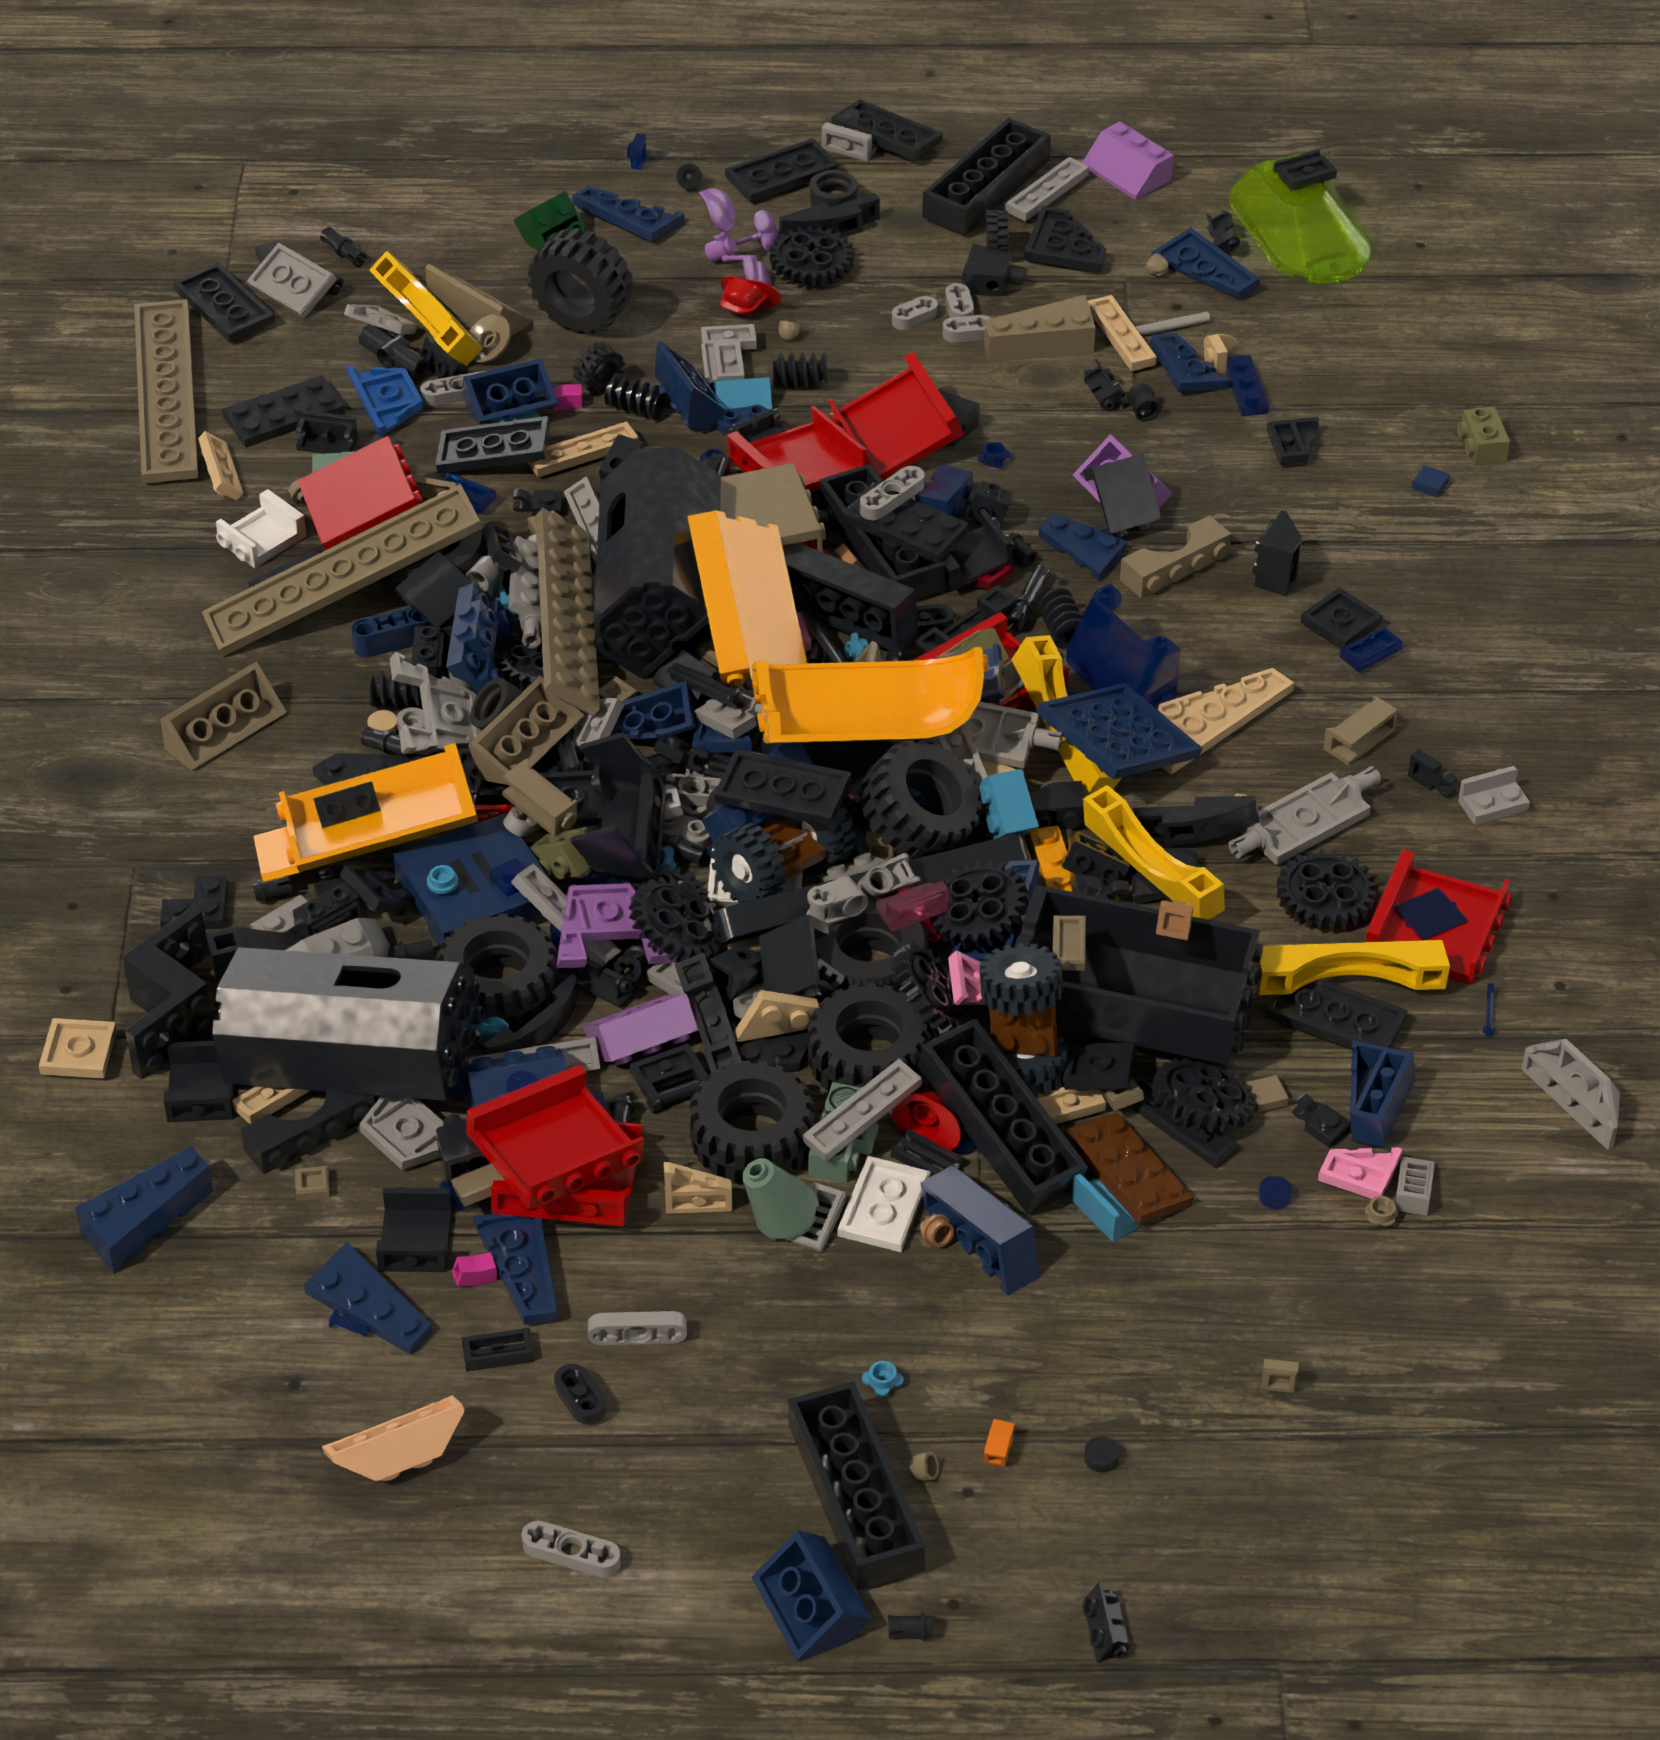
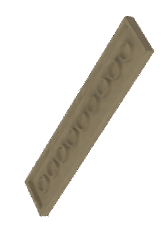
M188 299L134 304L142 482L158 483L162 481L199 478Z
M460 484L202 611V614L220 653L224 657L483 529V526Z
M542 508L536 515L544 690L594 716L600 709L596 637L593 623L594 606L589 534L582 527L574 526L565 521L559 514L551 513Z

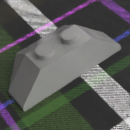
M356 918L305 938L286 951L387 957L390 944L377 919Z
M1567 1039L1530 1045L1525 1048L1521 1070L1607 1150L1612 1149L1618 1128L1620 1092L1610 1078Z

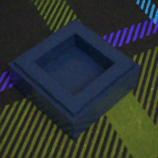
M1424 465L1414 478L1412 488L1438 497L1449 482L1450 474Z

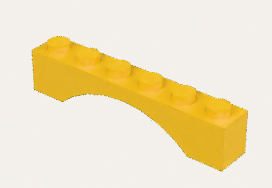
M386 251L370 269L371 273L421 321L432 334L434 340L456 361L467 366L483 349L477 340L423 283L391 253Z
M1050 635L1026 637L1011 660L1034 705L1038 709L1041 702L1067 697L1062 657ZM1042 718L1047 730L1058 732ZM1063 736L1059 753L1073 780L1082 781L1085 797L1106 785L1114 790L1121 778L1112 779L1107 776L1099 766L1087 759L1085 754L1069 743Z
M1106 785L1083 798L1085 825L1172 901L1184 902L1186 905L1194 906L1192 916L1207 920L1225 910L1224 884L1205 867L1186 865L1167 853L1143 828L1127 801L1111 787Z
M1442 940L1264 946L1261 962H1256V965L1261 966L1259 982L1256 986L1259 995L1291 994L1310 982L1330 976L1367 975L1394 981L1414 990L1445 989L1450 964Z

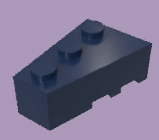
M941 464L931 475L933 482H925L923 488L925 491L918 492L915 495V500L959 519L966 514L967 501L972 489L976 490V484L973 483V471Z
M1352 1040L1350 1097L1352 1141L1384 1148L1416 1081L1414 1053Z

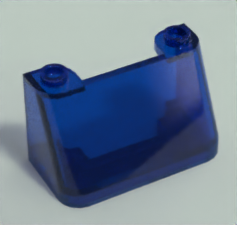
M1109 583L1098 588L1093 593L1066 648V661L1094 690L1126 683L1154 708L1158 709L1160 703L1176 699L1181 649L1170 639L1163 636H1156L1143 641L1112 611L1121 605L1122 594Z

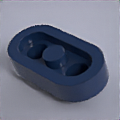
M761 405L726 409L727 412L716 422V428L721 434L725 435L724 431L731 428L732 424L737 425L752 419L757 415L767 412L768 409Z

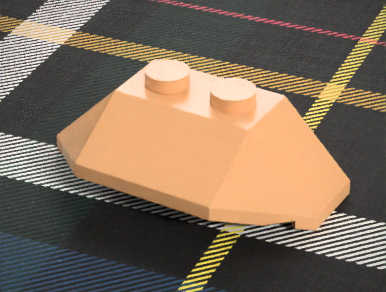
M452 1395L322 1447L324 1453L333 1463L374 1481H389L398 1477L401 1471L411 1467H425L432 1462V1459L442 1456L464 1413V1407Z

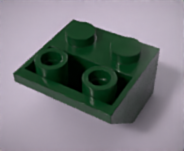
M566 191L513 220L525 243L536 251H539L552 235L559 233L561 230L582 229L583 232L588 231Z

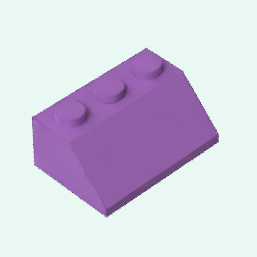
M1119 121L1101 131L1082 163L1089 166L1090 172L1134 200H1137L1172 180L1174 155Z
M1110 434L1073 476L1100 502L1094 480L1085 481L1083 470L1134 455ZM1148 469L1158 508H1160L1173 493Z
M667 994L582 1025L587 1037L595 1036L598 1055L602 1062L613 1061L614 1066L631 1061V1054L642 1051L643 1055L661 1050L660 1044L671 1040L672 1044L690 1039L689 1033L698 1030L687 994Z

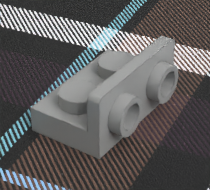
M1515 766L1497 769L1461 781L1458 802L1474 825L1529 810L1530 801L1516 783L1518 770Z

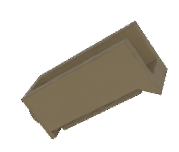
M1374 695L1371 703H1367L1337 727L1326 728L1323 750L1349 766L1394 732L1397 709Z
M527 758L503 776V781L510 785L503 791V796L554 837L563 830L570 829L576 822L577 800L574 799L571 802L572 799L534 769L528 768Z

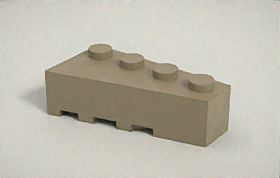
M1086 295L985 320L984 348L988 362L1094 353L1096 327Z

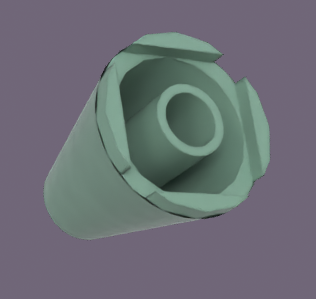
M756 1159L746 1166L743 1172V1181L759 1230L770 1240L775 1241V1238H785L786 1241L794 1240L805 1234L816 1220L814 1215L816 1207L818 1206L819 1208V1201L813 1189L767 1159Z

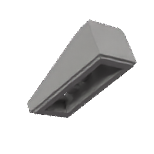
M1402 1157L1395 1200L1398 1211L1427 1216L1435 1162ZM1406 1174H1407V1175H1413V1176H1419V1177H1425V1178H1418V1177L1406 1176Z
M814 1182L812 1189L818 1201L832 1205L831 1209L822 1206L816 1207L815 1212L827 1215V1219L816 1216L814 1223L822 1225V1230L812 1226L807 1230L808 1233L819 1236L817 1241L801 1235L794 1240H790V1242L822 1252L843 1212L847 1199L845 1192Z

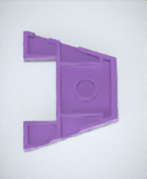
M630 883L569 886L558 950L557 968L585 967L587 956L583 941L639 938L642 931L633 929L632 926L635 921L629 919L632 911L628 907L632 902L631 898L635 894V890ZM647 938L642 939L648 964L676 963L677 956H675L673 961H670L668 953L664 952L662 955H658L659 948L656 946L647 947L650 941Z

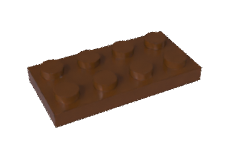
M1117 1112L1065 1130L1064 1136L1086 1163L1090 1171L1139 1225L1191 1207L1194 1199L1191 1193Z

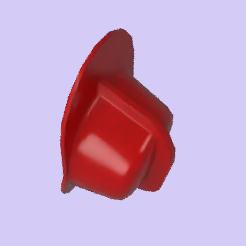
M731 275L721 279V286L724 292L720 305L723 309L735 314L748 316L758 307L771 308L781 302L779 291L767 283Z
M930 1091L911 1093L892 1109L893 1121L902 1133L905 1134L908 1129H911L949 1150L958 1146L961 1140V1128L958 1120L936 1093Z

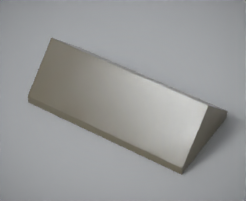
M427 264L425 268L427 289L446 309L474 325L479 319L487 315L503 316L511 326V336L530 324V318L463 279L431 264Z
M257 661L161 718L165 750L187 768L193 770L285 714V708Z
M539 676L469 743L468 746L480 780L508 785L503 781V776L526 758L528 760V768L531 769L584 717V714L574 705L544 690V678Z

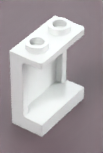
M268 489L259 494L261 504L259 509L232 525H229L222 519L216 521V538L219 544L232 551L241 561L247 562L253 568L258 567L307 537L304 515Z

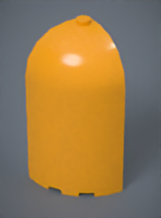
M973 647L970 651L961 655L915 661L768 664V661H756L752 665L754 700L755 702H761L762 713L757 714L760 732H764L763 740L767 744L914 740L949 734L969 720L981 700L984 672L988 671L987 654H983L982 647Z

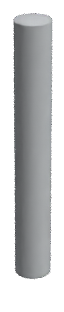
M1202 312L1140 325L1135 328L1141 336L1206 323L1210 321V315L1208 312Z

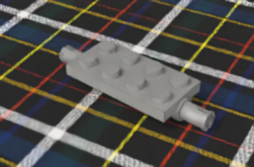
M537 534L531 535L527 540L520 536L516 537L515 541L523 563L518 572L513 570L510 572L509 610L519 614L521 629L523 630L522 643L526 646L529 640L528 648H536L541 643Z
M979 702L969 720L965 722L981 760L1024 768L1030 749L1034 745L1059 751L1062 745V732L1037 728L1040 719L1039 715L1034 712ZM938 736L923 739L927 740V744L935 742L942 745Z
M1370 766L1355 776L1348 775L1341 779L1331 772L1258 811L1259 822L1240 830L1243 835L1229 841L1230 852L1232 855L1235 854L1236 858H1240L1258 848L1278 865L1368 817L1371 806L1363 800L1361 793L1380 783L1381 777L1378 770H1374V767Z

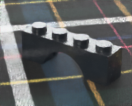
M326 1090V1100L323 1106L309 1117L299 1120H282L268 1114L241 1128L243 1149L261 1172L266 1174L275 1168L282 1167L288 1161L312 1151L324 1142L339 1137L343 1132L360 1124L375 1105L374 1095Z

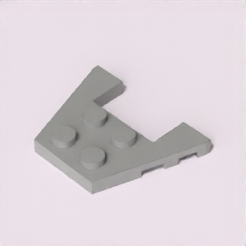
M395 652L390 657L392 680L420 687L425 729L404 725L399 730L401 752L403 754L437 752L445 750L444 746L456 743L457 750L458 747L469 749V743L481 732V730L472 725L470 720L471 708L476 698V693L444 676L440 680L429 674L427 667L419 663L414 666L404 661V655Z
M381 1096L359 1124L360 1133L401 1170L439 1158L436 1129L439 1126H443V1121L417 1098Z

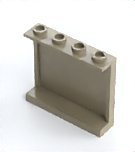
M794 463L721 477L720 511L725 512L726 518L734 520L738 516L756 520L758 526L766 528V525L769 523L778 525L782 546L813 540L817 550L823 552L822 540L826 539L823 523H819L816 506H812L809 489L805 490L803 474L797 473Z

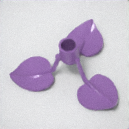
M715 188L701 191L699 194L705 200L714 224L722 231L714 237V241L706 244L705 252L708 259L713 263L721 260L723 262L729 260L743 261L746 279L761 281L771 285L767 268L761 261H757L755 256L750 255L735 256L734 252L737 251V246L757 238H761L763 248L770 252V246L774 245V239L780 240V233L772 215L766 210L756 212L754 223L758 233L735 241L732 237L728 238L725 236L733 229L732 221L736 217L730 197L722 190Z

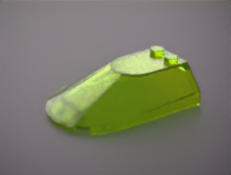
M1298 155L1254 164L1229 190L1228 202L1272 265L1282 273L1293 277L1295 274L1308 277L1307 282L1313 283L1338 282L1351 278L1361 272L1364 264L1369 260V239L1330 180L1290 191L1280 180L1278 173L1273 172V162Z

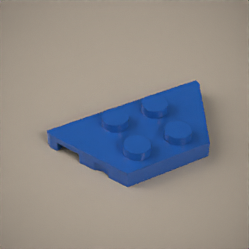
M346 366L347 376L379 437L385 435L423 409L422 398L406 368L386 369L383 367H371V372L356 371L355 366Z

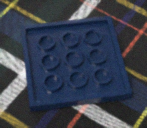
M1126 683L1041 702L1036 712L1049 726L1058 732H1062V735L1069 743L1085 754L1087 759L1093 761L1112 779L1200 757L1203 749Z

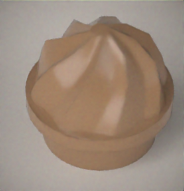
M933 1213L932 1216H925V1220L920 1224L924 1242L936 1247L947 1245L954 1235V1228L949 1223L951 1222L950 1219L943 1214Z

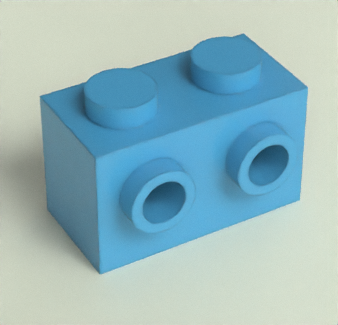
M1022 769L989 775L978 783L981 794L980 801L984 804L987 812V827L993 833L994 839L1016 833L1027 835L1039 827Z

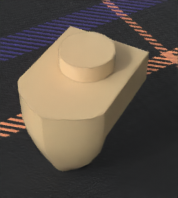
M1214 334L1206 336L1204 339L1205 361L1210 362L1214 366L1213 371L1216 374L1226 373L1228 351L1238 343L1230 335Z

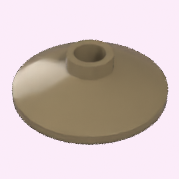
M495 314L484 316L470 328L469 333L483 347L472 361L481 364L488 363L504 352L511 338V326L503 316L498 317Z

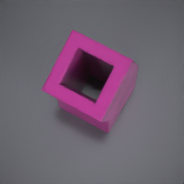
M564 384L553 387L558 401V406L552 407L554 411L567 408H582V384Z
M491 1252L476 1256L457 1257L452 1269L457 1287L479 1286L497 1281L496 1266Z

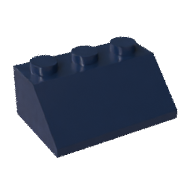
M660 341L657 344L655 377L661 384L660 391L667 398L672 399L670 405L679 414L683 415L681 420L689 429L694 430L696 428L705 434L727 410L696 367Z
M542 358L463 376L462 395L470 417L478 424L558 406V401Z
M543 1046L537 1048L536 1052L523 1054L521 1051L506 1053L504 1058L491 1060V1057H478L473 1059L472 1063L465 1064L469 1098L472 1107L567 1070L561 1048L555 1049L554 1046Z
M797 1530L752 1576L756 1587L797 1661L802 1662L847 1644L871 1620L824 1536Z

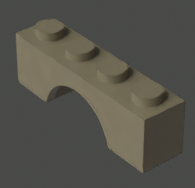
M1209 515L1188 526L1186 546L1177 551L1162 553L1142 548L1122 558L1120 581L1142 599L1228 556L1230 553L1231 533Z

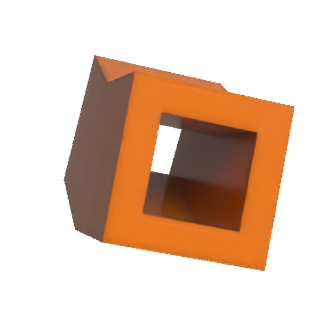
M993 1419L984 1450V1463L1001 1467L1006 1466L1013 1441L1015 1423Z

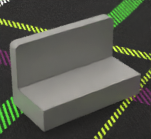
M827 122L822 127V147L825 150L868 161L879 148L878 145L872 143V135Z

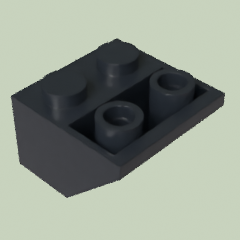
M1281 510L1275 520L1271 519L1264 537L1260 536L1255 546L1258 558L1253 566V574H1256L1255 587L1285 597L1297 581L1302 542L1301 534L1286 511Z

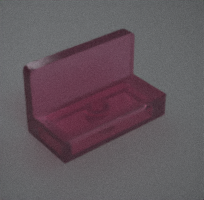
M943 881L934 884L926 883L877 901L875 908L890 930L894 931L948 911V888Z

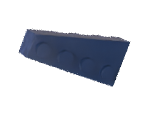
M779 743L767 755L813 765L802 743ZM718 803L701 821L711 839L715 842L719 836L743 824L751 823L755 826L774 814Z
M193 1146L180 1151L76 1206L80 1232L112 1273L115 1274L123 1267L122 1262L131 1255L137 1256L145 1249L144 1244L156 1234L162 1235L169 1229L168 1224L177 1216L183 1217L213 1192L209 1166Z
M953 1165L921 1182L924 1208L931 1216L933 1213L943 1214L950 1219L951 1222L949 1223L953 1226L954 1233H956L962 1249L969 1256L975 1253L984 1263L982 1270L989 1277L996 1275L1002 1281L1000 1289L1007 1296L1040 1278L1034 1241L1036 1233L1033 1225L1027 1219H1022L1013 1212L1009 1205L1000 1202L988 1189H983L968 1174L962 1173Z

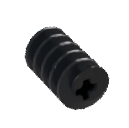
M779 353L777 360L774 361L773 359V387L777 388L780 380H782L785 388H788L791 380H793L796 388H799L801 380H804L807 388L810 387L812 380H815L817 388L821 387L823 380L827 384L826 353H822L820 361L817 360L815 353L811 354L809 361L806 360L804 353L800 354L798 361H796L793 353L789 354L787 361H785L783 354Z
M615 373L607 386L604 400L605 404H610L611 407H619L623 411L629 410L630 413H639L640 416H648L650 419L656 420L664 409L666 397L664 393L660 394V386L654 385L650 391L651 386L649 382H644L641 386V381L635 379L631 384V377L625 376L622 380L621 374Z
M1063 587L1048 588L1037 595L1036 605L1043 616L1047 629L1050 631L1054 644L1061 649L1070 648L1075 645L1085 634L1087 627L1082 615L1079 613L1075 600L1072 598L1071 592Z
M382 670L378 679L372 675L370 682V704L372 707H378L380 701L384 708H389L393 702L396 709H400L403 703L406 708L414 707L416 703L417 708L423 710L419 686L393 681L392 674L390 679H386L385 672Z

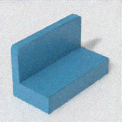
M770 377L715 381L714 383L715 395L725 409L761 405L767 409L772 408Z
M1080 1173L1073 1177L1072 1201L1112 1242L1139 1227V1224L1098 1178L1088 1182Z

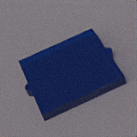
M1440 888L1395 906V911L1404 919L1406 927H1411L1423 941L1468 922V919L1456 907V902H1451Z

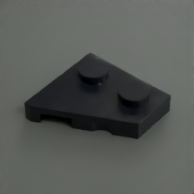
M1319 417L1267 422L1266 431L1280 465L1307 463L1319 428Z

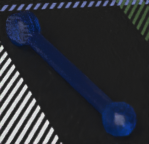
M1488 983L1486 1025L1482 1029L1483 1034L1486 1036H1491L1495 1032V1028L1492 1025L1493 983Z

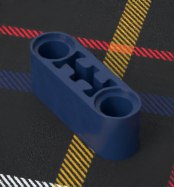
M411 607L359 619L351 626L354 653L360 657L367 658L413 647L415 626L431 625L417 610L414 611Z

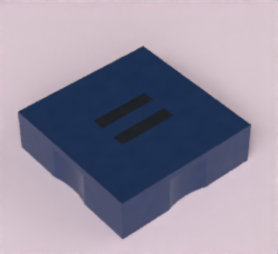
M506 813L393 854L396 880L401 888H407L414 895L410 902L425 919L428 931L439 949H441L440 945L447 936L450 937V933L456 927L462 928L466 921L474 919V921L479 920L483 915L490 914V917H499V914H508L510 918L519 916L525 918L527 923L532 921L537 925L549 921L511 883L517 874L533 863L546 876L547 874L523 838L512 834L506 829L503 823L507 816ZM446 865L454 870L458 876V886L455 890L446 894H437L428 888L427 877L434 867Z

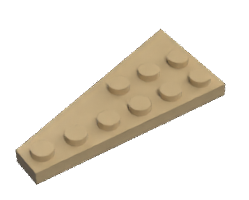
M1270 668L1242 677L1241 682L1226 686L1224 683L1214 686V691L1205 694L1198 691L1160 703L1157 710L1203 748L1202 754L1293 691L1294 682L1274 668ZM1192 760L1162 768L1172 775Z

